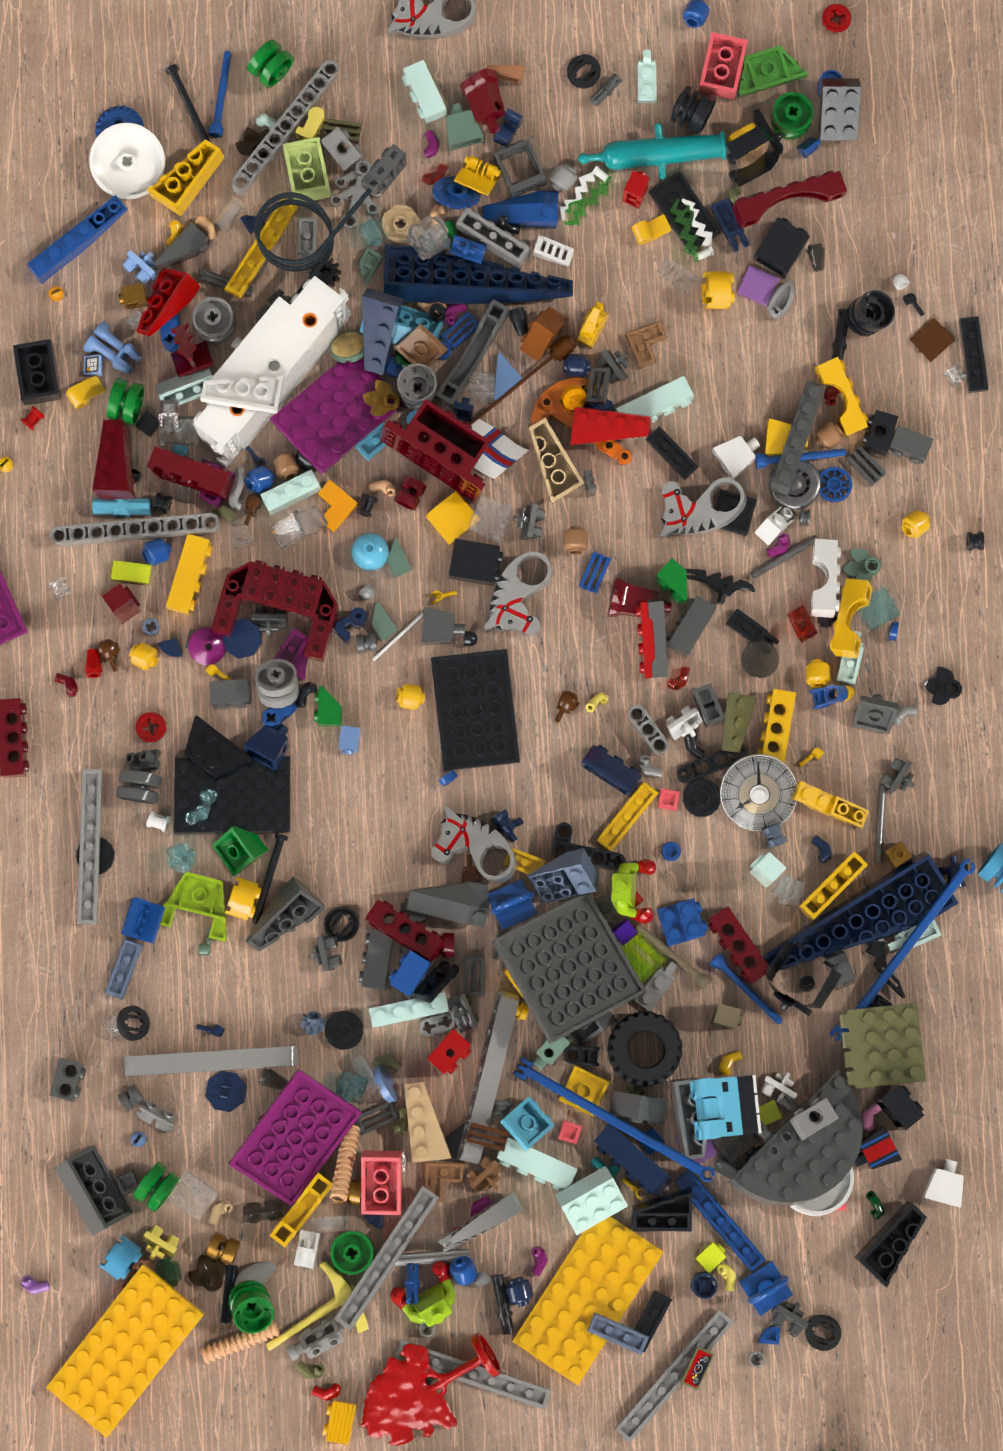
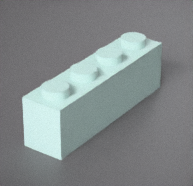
M682 376L616 408V411L653 416V423L658 420L657 417L663 414L668 416L675 412V408L680 406L684 408L690 405L694 394L685 376Z
M768 852L766 855L762 853L750 865L752 870L749 873L767 888L781 875L786 867Z
M445 992L439 993L432 1003L415 998L369 1008L373 1028L449 1012Z
M509 1137L507 1138L505 1151H499L497 1158L500 1159L499 1164L508 1168L510 1165L517 1167V1172L526 1176L528 1173L535 1175L534 1180L543 1184L548 1181L553 1184L552 1188L558 1191L569 1187L577 1172V1168L533 1148L525 1151L516 1140Z

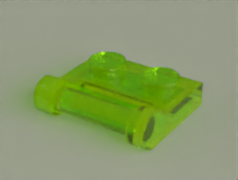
M640 933L623 948L642 984L666 961L663 956L660 957L643 939ZM636 943L656 962L653 966L633 948Z

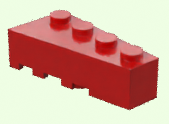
M577 406L574 409L570 445L649 436L653 416Z

